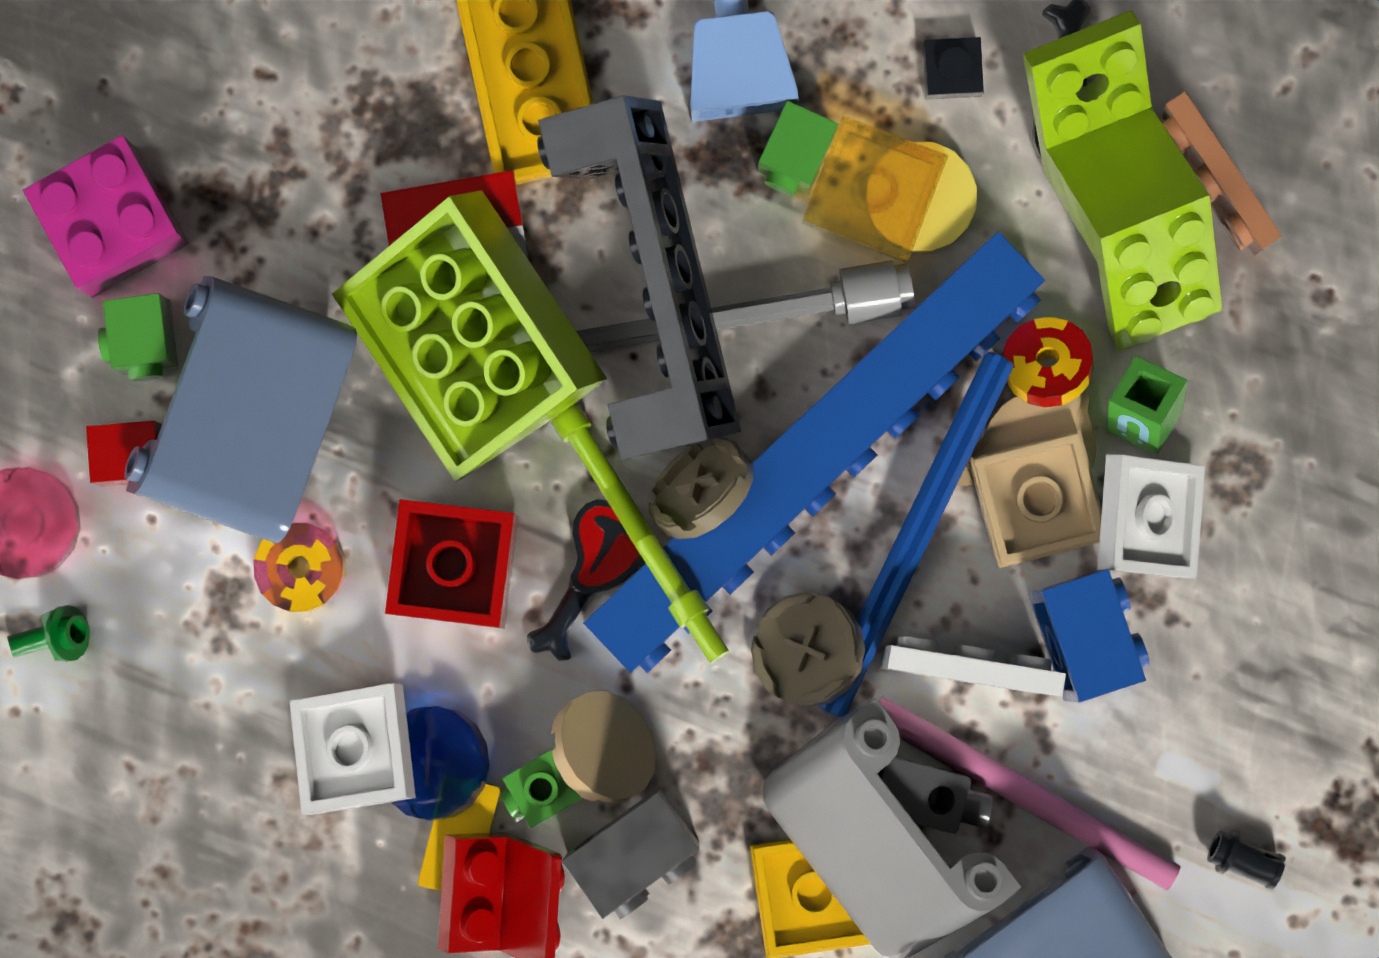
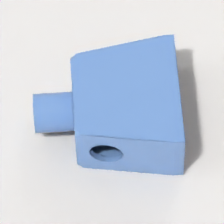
M714 0L716 18L700 19L694 22L690 100L691 121L696 122L779 112L783 110L786 101L797 105L799 98L798 89L774 13L770 11L749 13L748 0Z

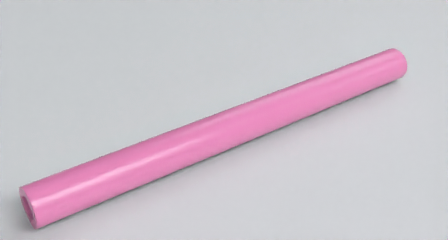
M881 696L878 700L894 721L899 731L900 739L961 774L970 777L975 782L1089 847L1100 851L1103 855L1161 888L1168 890L1174 883L1181 868L1179 864L884 696Z

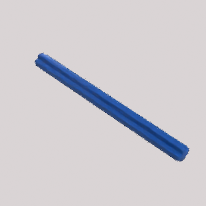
M988 352L984 355L858 616L857 622L861 626L865 645L861 672L846 693L832 703L819 705L822 710L837 717L847 714L1013 369V363L1009 359L994 352Z

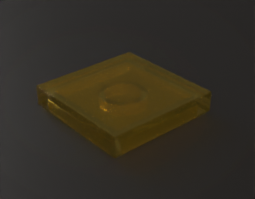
M842 116L802 224L908 263L949 155Z

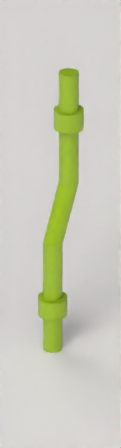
M572 405L551 421L552 426L562 442H570L641 557L670 600L671 605L668 607V610L679 627H687L710 664L725 656L729 650L706 615L709 611L707 604L698 590L691 591L662 547L624 484L588 430L591 427V422L580 405Z

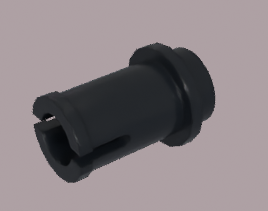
M1220 830L1210 845L1207 861L1215 865V870L1218 873L1224 874L1228 870L1272 890L1277 886L1282 877L1286 857L1241 839L1239 831L1231 830L1229 833Z

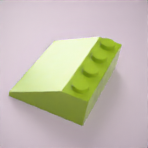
M482 190L449 196L332 293V296L351 325L356 328L357 334L455 482L462 480L566 411L607 380V377Z

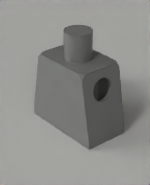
M897 756L877 773L917 825L956 834L959 830L960 822L984 828L989 821L993 797L990 794L970 789V777ZM933 790V797L931 801L928 803L929 795Z

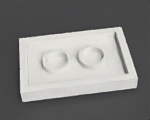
M898 636L897 646H883L881 669L1063 697L1066 673L1051 671V659L1018 654L1011 655L1010 664L993 662L995 650L964 645H955L953 655L936 653L937 641L909 636Z

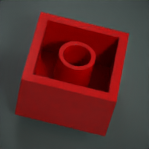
M399 499L385 614L505 629L519 516L511 512Z

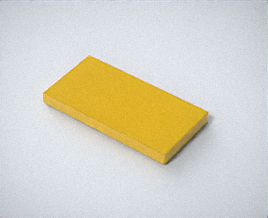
M456 0L494 173L514 170L516 185L552 177L550 169L544 166L538 152L537 140L541 135L538 120L594 104L571 0Z

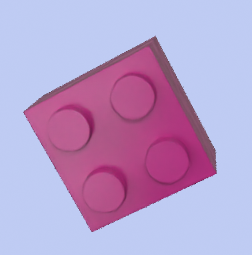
M123 135L23 189L27 200L76 289L91 298L190 244L137 147Z

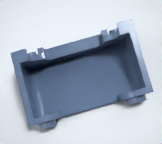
M203 276L201 284L195 283L191 288L184 305V315L190 317V329L196 332L157 440H149L143 448L136 446L128 458L124 472L125 479L129 480L126 491L269 542L280 543L285 538L295 518L354 353L357 331L355 327L333 318L212 276Z
M1089 846L1065 862L1069 867L1063 873L1067 878L1066 881L1054 875L1046 881L1048 886L962 949L957 952L952 950L944 956L945 958H1172L1100 851Z

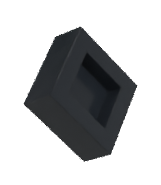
M981 37L929 39L924 41L926 100L982 97L984 86Z

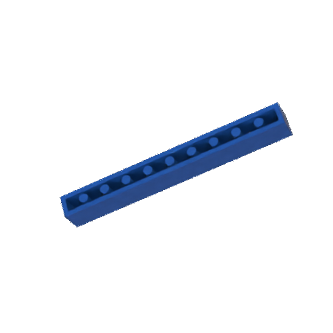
M999 231L753 462L754 480L747 497L733 515L718 527L703 535L680 540L672 538L663 547L691 591L698 590L705 603L721 588L731 595L754 573L747 563L763 548L770 556L780 549L796 533L789 524L803 510H806L812 517L818 513L837 494L830 485L840 475L847 471L853 478L856 477L878 456L871 448L877 440L886 432L895 440L919 417L912 409L914 405L927 393L936 401L960 378L953 369L968 354L977 362L1001 339L994 330L1007 317L1010 316L1018 323L1042 300L1035 291L1045 282V279ZM647 564L637 571L583 622L629 673H632L639 666L646 673L651 671L672 651L665 641L680 628L668 610V607L671 605L670 600ZM709 606V611L706 613L707 617L713 612ZM683 627V629H684L688 634H690V632H689V630L687 629V627Z

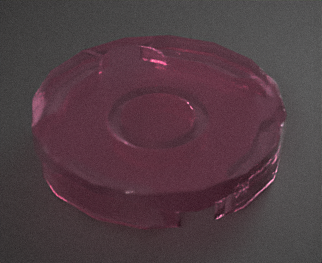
M30 467L3 469L0 471V575L14 579L42 577L59 568L74 551L81 530L79 506L70 489L53 474Z

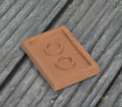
M1184 91L1166 103L1162 114L1164 122L1161 124L1168 131L1182 154L1186 153L1195 166L1194 172L1209 193L1210 203L1217 199L1228 215L1225 221L1222 222V225L1235 246L1240 251L1248 246L1255 256L1282 237L1281 233L1187 93Z

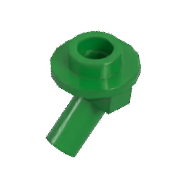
M65 605L42 614L43 626L7 636L13 658L49 647L55 661L69 662L78 660L84 655L89 645L90 628L84 614L77 607Z

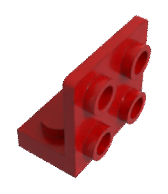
M507 832L446 834L438 949L448 954L501 951L514 958H555V951L559 947L561 938L560 927L557 922L559 893L562 891L565 881L561 854Z

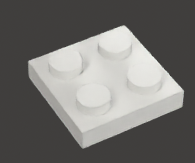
M1106 455L1097 569L1197 579L1205 466L1128 455Z
M388 683L289 701L302 815H315L416 798L403 684Z

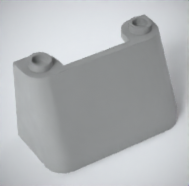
M874 698L835 720L775 768L765 780L762 789L763 801L768 811L874 949L882 956L888 958H907L999 907L1016 893L1021 886L996 856L986 852L968 854L949 868L877 774L897 755L900 737L894 721L878 700Z

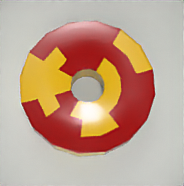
M1056 317L1035 318L1018 326L1007 339L1002 353L1003 357L1013 363V369L1006 382L1013 394L1027 404L1044 408L1062 406L1078 398L1089 385L1094 370L1091 342L1083 330L1069 320ZM1045 357H1052L1058 361L1051 367H1044L1038 363Z

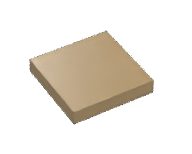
M1081 430L969 458L970 469L997 569L1099 543L1102 509Z

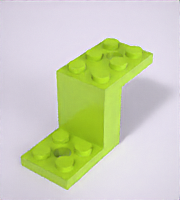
M1132 10L1024 52L1023 58L1044 175L1098 263L1109 336L1118 352L1139 343H1146L1156 336L1191 322L1201 321L1207 316L1221 311L1222 302L1210 195L1152 108L1141 23ZM1098 74L1093 82L1082 87L1085 78ZM1168 282L1163 288L1157 290L1159 285Z

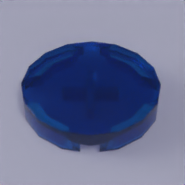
M441 706L412 709L406 713L416 798L391 803L405 815L419 819L435 821L453 818L471 807L485 788L490 767L487 742L477 724L460 711Z

